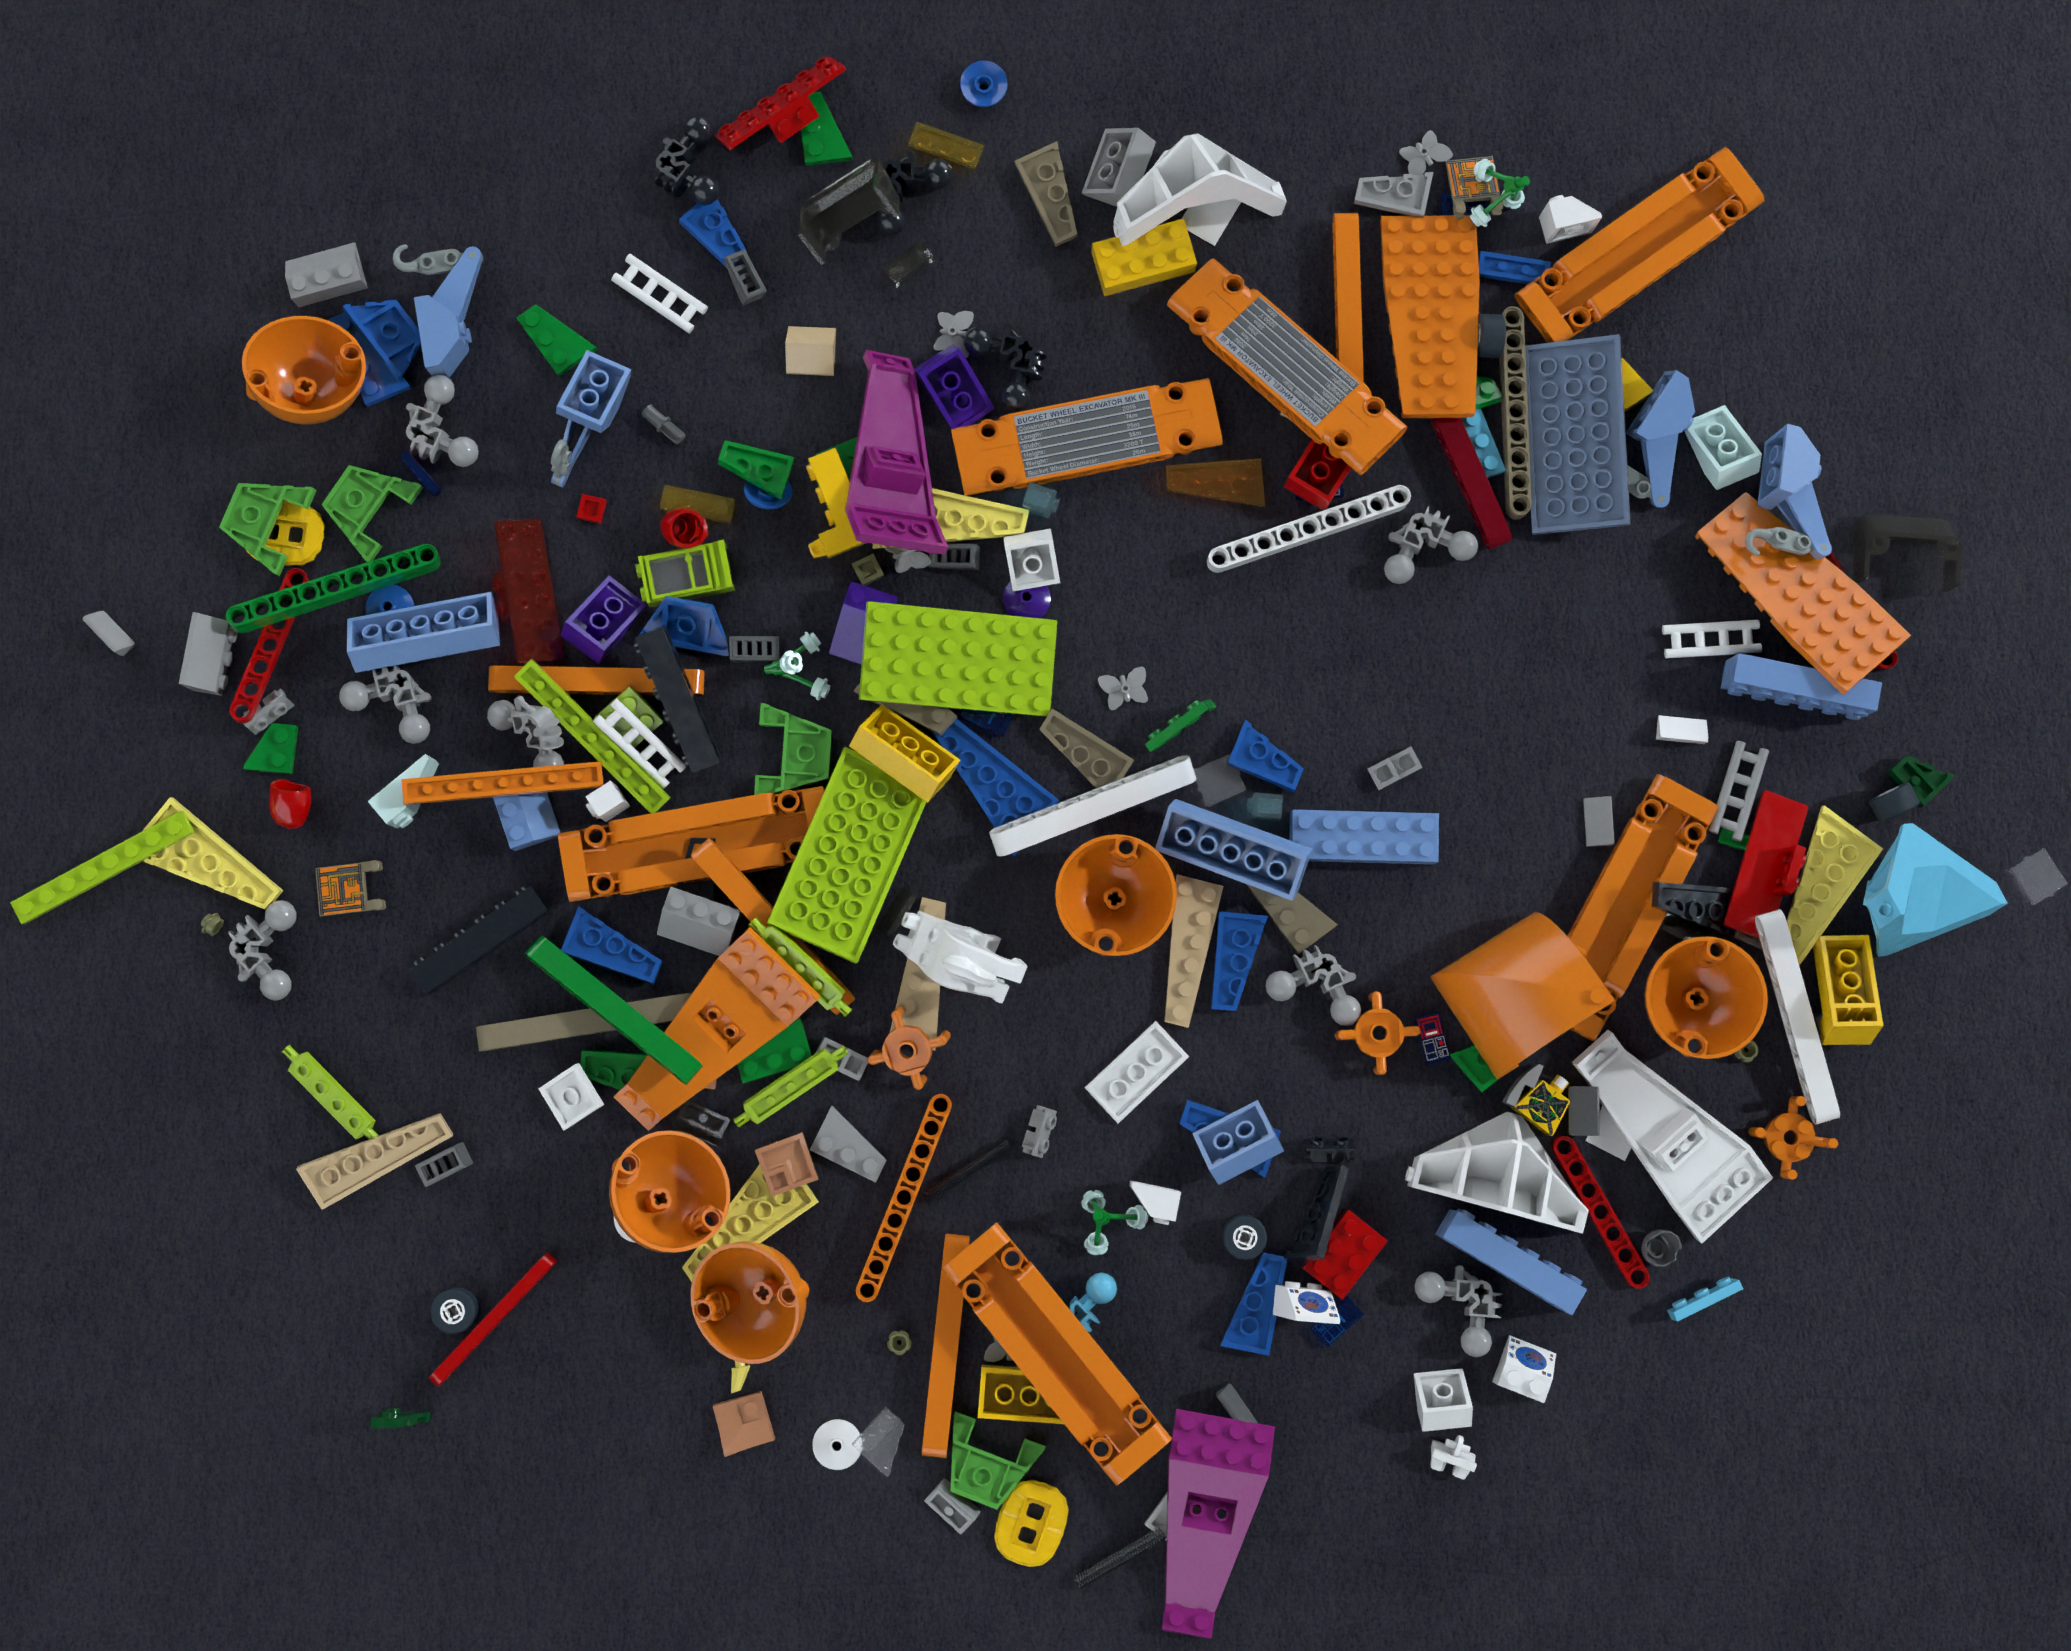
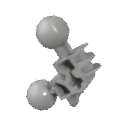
M443 375L432 376L425 383L424 392L427 401L424 408L412 403H408L406 406L410 415L409 425L406 429L408 438L412 440L410 454L415 455L419 452V457L424 460L430 456V461L434 464L439 459L442 451L448 453L450 460L455 465L461 467L472 465L478 459L479 452L475 441L468 437L450 439L446 432L436 428L440 426L443 419L437 414L441 405L452 400L455 388L453 382L448 377ZM418 432H423V433H425L427 436H429L430 438H432V439H434V440H431V439H429L428 437H426V436H424V435H422V436H421V435H418V436H417V433H418Z
M1428 506L1425 514L1417 513L1413 515L1409 523L1402 526V529L1389 534V540L1399 544L1401 549L1399 554L1391 556L1386 561L1384 566L1385 575L1392 583L1403 584L1408 582L1413 577L1415 571L1412 558L1414 554L1418 555L1424 542L1423 539H1425L1428 546L1434 549L1438 543L1448 547V551L1453 558L1466 561L1477 553L1478 542L1476 537L1467 531H1459L1453 534L1444 530L1450 515L1445 520L1439 518L1440 511L1432 515L1428 513ZM1418 523L1422 524L1420 530L1415 529Z
M395 665L392 669L383 667L382 671L378 673L373 669L372 673L375 681L373 684L365 685L359 681H350L341 688L339 693L340 702L343 707L350 711L362 710L368 705L370 699L379 697L383 702L394 699L395 706L399 711L403 712L404 716L399 724V733L402 739L408 743L415 744L424 741L428 737L430 724L423 715L418 714L416 707L420 706V703L430 701L431 695L419 688V685L415 683L409 673L400 670L399 665ZM401 679H405L403 687L399 686Z
M522 696L514 699L515 705L507 700L495 701L489 707L487 719L491 726L501 731L514 727L515 733L522 734L526 731L529 734L526 738L527 747L537 748L539 754L534 759L533 767L564 765L561 755L552 750L564 744L563 738L560 737L562 730L557 726L560 721L558 718H555L554 713L548 707L528 705Z
M283 900L275 901L268 906L265 911V921L260 925L251 916L247 915L245 916L246 925L239 922L236 925L237 933L233 931L228 932L233 940L230 943L229 951L236 958L239 965L238 980L244 982L253 974H257L261 979L260 990L262 994L274 1001L281 1000L289 994L292 982L289 975L284 971L272 970L268 965L272 959L267 953H258L259 946L267 947L273 942L270 935L275 930L286 931L295 923L297 913L294 906Z
M1314 945L1313 953L1303 950L1302 958L1295 954L1293 955L1297 971L1291 974L1287 971H1275L1266 980V990L1269 996L1276 1001H1286L1293 997L1297 986L1305 984L1308 987L1317 982L1318 978L1322 979L1320 987L1323 993L1329 992L1333 999L1330 1012L1335 1022L1340 1025L1349 1026L1357 1022L1361 1016L1359 1002L1354 997L1346 995L1342 986L1350 981H1354L1356 979L1355 973H1350L1341 968V965L1337 964V960L1331 954H1321L1316 945ZM1323 962L1330 964L1327 970L1319 969L1311 973L1312 970L1319 968Z
M1461 1265L1455 1267V1279H1453V1282L1444 1281L1438 1273L1432 1271L1419 1275L1415 1282V1292L1423 1302L1435 1303L1441 1300L1443 1296H1451L1454 1301L1469 1300V1303L1465 1306L1464 1315L1470 1316V1327L1462 1333L1461 1346L1464 1352L1472 1357H1482L1487 1354L1491 1348L1492 1339L1489 1332L1484 1328L1485 1317L1501 1318L1495 1315V1308L1502 1307V1304L1496 1303V1296L1502 1295V1293H1493L1492 1287L1488 1282L1478 1280L1474 1275L1471 1276ZM1480 1287V1289H1484V1293L1478 1295L1474 1293V1290Z

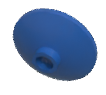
M977 61L964 70L960 86L962 94L968 102L978 107H990L1003 99L1007 91L1008 82L1005 72L999 65L991 61ZM986 84L988 89L981 90L980 86Z
M746 481L744 494L751 504L759 508L776 509L790 501L792 487L788 482L783 498L780 500Z
M391 585L375 590L370 594L366 602V615L386 612L384 610L386 603L392 604V608L389 610L392 611L413 607L414 602L411 595L404 588Z

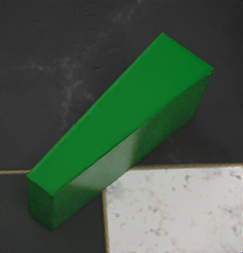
M1721 829L1718 843L1745 851L1749 835L1743 834L1741 842L1732 839L1734 831Z

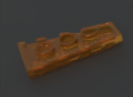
M1261 458L1165 466L1167 491L1265 507Z

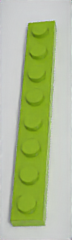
M533 659L514 676L543 706L548 707L554 713L555 718H558L560 723L599 762L601 761V764L650 813H656L671 798L593 722V719Z
M179 811L10 903L20 923L26 924L195 832L185 812Z

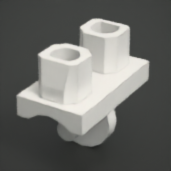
M1457 1435L1455 1441L1446 1439L1445 1444L1436 1440L1432 1441L1430 1464L1431 1468L1437 1471H1443L1446 1463L1454 1465L1452 1474L1464 1480L1469 1472H1474L1477 1467L1475 1463L1476 1455L1470 1453V1446L1463 1444L1464 1437Z

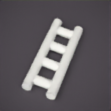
M629 254L625 262L631 266L623 277L615 273L611 281L690 334L694 329V325L689 322L696 311L705 314L708 306L632 254ZM638 271L650 278L642 290L631 283ZM658 284L669 291L662 303L650 296ZM677 297L689 305L681 316L669 309Z
M1759 620L1663 625L1662 633L1663 635L1671 634L1672 644L1671 649H1664V657L1680 658L1761 653V643L1753 644L1752 629H1759L1760 622ZM1742 630L1743 644L1729 645L1728 631ZM1718 631L1720 646H1705L1704 632ZM1695 633L1696 647L1682 648L1681 634Z
M616 698L610 704L615 711L606 719L598 715L593 722L664 789L670 783L665 776L674 768L681 773L686 766ZM621 717L632 726L623 737L612 727ZM639 734L650 743L641 753L630 744ZM656 751L667 760L659 770H656L647 761Z

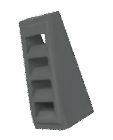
M744 249L724 257L723 260L743 306L763 298L767 290L746 250ZM743 260L744 264L736 267L733 265V263ZM747 270V273L739 276L738 272ZM748 279L751 280L750 283H747L745 285L743 284V281ZM754 288L755 291L748 293V290Z
M947 544L948 549L945 555L942 554L941 562H938L937 553H929L931 561L930 565H928L929 568L979 570L980 546L977 544ZM948 550H951V563H947ZM958 551H961V563H957ZM968 551H970V563H967Z
M729 636L730 661L732 663L780 660L778 636ZM747 643H752V655H748ZM757 643H762V655H758ZM767 643H772V655H767ZM738 644H742V655H738Z
M461 1142L416 1164L415 1167L424 1186L428 1187L472 1165L473 1161L465 1144ZM446 1155L448 1156V1158H449V1160H450V1162H451V1164H452V1167H453L452 1169L450 1168V1166H449V1164H448V1162H447V1160H446V1158H445ZM436 1160L439 1161V1164H440V1166H441V1168H442V1170H443L444 1173H441V1171H440V1169H439V1167H438V1165H437V1163H436ZM426 1165H430L435 1175L434 1178H432Z

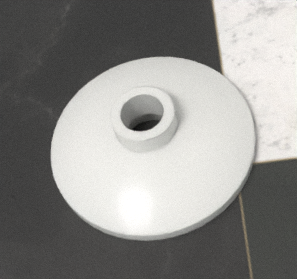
M842 1419L825 1422L818 1428L813 1438V1452L816 1459L826 1468L833 1470L850 1467L859 1458L862 1450V1438L858 1429L850 1422ZM835 1441L840 1442L841 1449L834 1450L832 1443Z

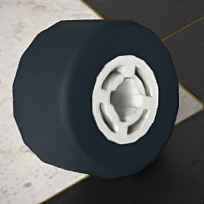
M1480 314L1478 316L1477 356L1500 358L1504 351L1506 338L1504 316L1500 314Z
M1903 783L1891 788L1869 801L1879 822L1895 818L1913 809L1920 803L1910 783Z
M1241 1214L1233 1216L1226 1222L1222 1229L1221 1239L1223 1246L1229 1254L1237 1259L1248 1260L1262 1253L1266 1246L1267 1234L1265 1227L1259 1220L1251 1215Z
M455 1287L443 1291L435 1298L431 1306L433 1323L439 1330L450 1334H457L469 1329L479 1315L477 1298L472 1292L464 1288Z

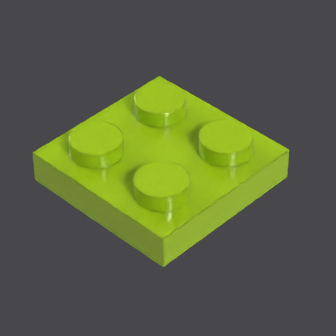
M631 685L616 697L651 732L664 722V719ZM609 703L595 718L601 715L606 719L615 709ZM623 717L612 726L622 737L632 728ZM639 734L630 744L635 748L645 738Z

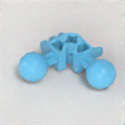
M1106 1273L1094 1274L1087 1281L1086 1294L1080 1300L1075 1296L1070 1301V1311L1088 1332L1092 1331L1089 1325L1092 1321L1100 1323L1090 1310L1097 1303L1105 1304L1110 1302L1116 1295L1117 1285L1114 1278Z

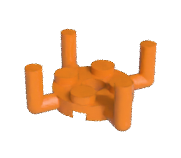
M1375 991L1370 993L1368 997L1372 1002L1373 1009L1359 1017L1353 1030L1337 1031L1335 1038L1337 1040L1355 1039L1356 1044L1363 1053L1376 1057L1374 1073L1376 1075H1383L1387 1071L1386 1057L1398 1050L1404 1037L1418 1036L1421 1030L1418 1026L1403 1027L1402 1022L1394 1013L1387 1009H1382V995L1380 992ZM1376 1026H1381L1385 1029L1386 1035L1384 1039L1377 1040L1373 1037L1372 1032Z
M899 1005L891 1014L895 1029L886 1037L882 1052L874 1050L868 1057V1063L875 1065L885 1062L890 1069L899 1072V1074L910 1075L914 1088L921 1090L927 1082V1077L920 1075L919 1072L931 1060L932 1048L945 1045L950 1039L951 1034L945 1030L939 1037L929 1039L922 1028L904 1025L902 1015L905 1013V1008ZM904 1044L912 1046L914 1054L912 1056L903 1055L901 1046Z
M1803 1096L1790 1097L1788 1112L1776 1116L1767 1124L1765 1129L1751 1127L1748 1131L1752 1137L1764 1138L1765 1145L1775 1158L1782 1161L1780 1175L1784 1179L1794 1180L1797 1178V1172L1791 1170L1792 1162L1807 1158L1814 1146L1824 1148H1836L1838 1146V1141L1835 1138L1815 1136L1812 1123L1798 1114V1106L1806 1104V1099ZM1789 1130L1795 1134V1141L1790 1145L1784 1141V1134Z

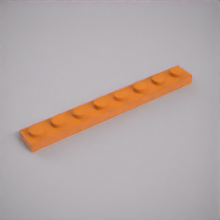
M600 761L401 779L403 804L411 805L598 788L603 786V775Z

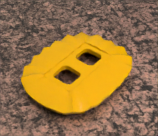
M285 501L275 525H279L278 538L276 540L268 539L265 547L287 555L286 566H303L308 562L314 561L316 555L321 551L325 525L321 514L314 508L309 507L306 510ZM292 527L303 529L301 542L289 541V532Z
M1036 1480L1020 1481L1004 1500L999 1511L994 1534L996 1547L1006 1559L1028 1567H1036L1048 1562L1055 1554L1066 1527L1069 1511L1066 1497L1056 1487ZM1030 1503H1036L1045 1508L1040 1520L1027 1516L1026 1512ZM1022 1527H1028L1036 1531L1033 1543L1029 1544L1018 1539Z

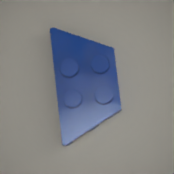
M388 300L382 303L365 302V305L362 306L345 304L343 306L344 313L397 382L401 380L421 347L418 327L397 300Z
M666 596L640 632L642 634L666 625L675 647L723 656L730 655L729 643L715 607L712 604Z

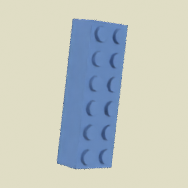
M491 592L347 619V654L355 673L500 646L499 612Z
M1738 653L1725 661L1720 689L1728 690L1727 693L1730 695L1742 696V693L1751 695V698L1754 700L1765 701L1768 698L1775 700V703L1779 705H1789L1792 703L1797 704L1798 708L1803 710L1817 708L1822 709V713L1827 715L1841 713L1846 714L1845 717L1848 719L1860 720V718L1867 717L1869 714L1877 711L1882 682L1862 679L1845 695H1842L1814 668Z
M1177 799L1168 806L1155 847L1158 852L1291 901L1298 893L1312 852V848Z
M1292 810L1290 812L1289 840L1312 848L1309 861L1435 864L1438 862L1439 813Z
M1458 1208L1457 1211L1451 1209L1448 1211L1435 1235L1562 1312L1573 1315L1587 1291L1586 1288L1581 1286L1583 1281L1571 1274L1559 1273L1561 1268L1544 1259L1542 1262L1539 1261L1540 1255L1528 1248L1521 1247L1520 1249L1516 1247L1518 1242L1503 1234H1500V1236L1496 1235L1497 1229L1485 1222H1475V1216L1466 1210Z

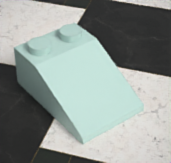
M1725 405L1695 417L1691 426L1685 431L1704 474L1716 490L1759 472L1762 453Z
M425 754L368 802L386 824L397 829L399 827H406L413 821L412 816L417 813L420 804H403L401 779L434 776L439 763Z

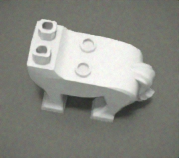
M918 911L917 914L905 913L902 925L911 930L908 936L897 934L893 945L902 951L907 958L915 962L935 983L949 989L991 997L999 1003H1003L1009 986L1005 984L1003 979L996 978V976L1021 984L1027 965L1021 959L1013 958L1010 960L995 954L1001 940L1000 937L984 934L974 928L954 924Z

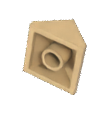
M788 326L785 342L786 374L834 376L836 328Z

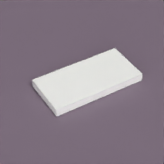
M1155 1021L1099 1073L1085 1089L1119 1123L1189 1056Z

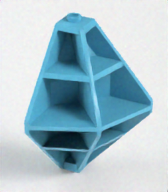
M1913 823L1900 826L1898 836L1871 881L1867 882L1863 905L1867 906L1870 912L1877 939L1876 954L1878 957L1890 955L1989 916L2008 904L1994 880Z

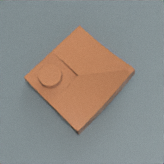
M803 1132L755 1150L771 1197L819 1179Z
M762 1391L713 1405L724 1457L774 1441L775 1435Z

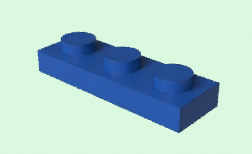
M1480 251L1478 259L1479 277L1521 284H1530L1551 266L1550 261ZM1546 276L1545 282L1548 285L1549 276Z

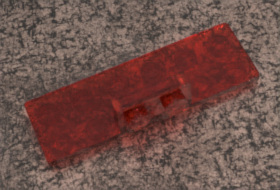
M541 520L496 521L494 526L502 569L493 575L492 587L496 591V611L500 615L501 622L511 621L517 661L525 663L531 659L535 662L562 660L564 652Z

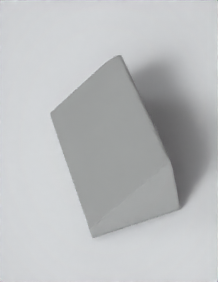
M99 611L83 617V621L114 653L124 656L135 646V642L106 612Z
M1611 796L1584 798L1586 847L1613 845L1614 831Z
M944 1478L927 1496L924 1502L959 1534H962L980 1514V1509L968 1498L950 1492L951 1483Z

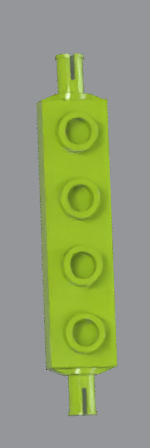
M756 917L750 922L749 926L820 995L817 1001L826 1010L836 1007L844 1017L850 1013L852 1009L841 1000L845 990L787 934L773 925L765 927Z
M288 1045L282 1051L292 1061L288 1071L355 1139L363 1136L372 1139L379 1136L372 1129L375 1120L308 1052L299 1055L291 1045Z
M842 1045L830 1053L823 1048L744 1101L745 1112L733 1119L735 1124L741 1127L749 1120L759 1124L839 1070L837 1061L849 1054L847 1049Z

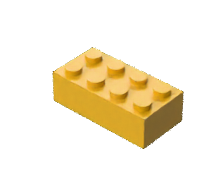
M1184 219L1158 225L1126 246H1122L1119 237L1092 243L1091 253L1104 296L1195 272L1197 266Z
M883 704L859 726L849 745L858 754L865 757L927 803L947 783L960 762L959 758Z
M982 1364L978 1418L1064 1424L1019 1367Z

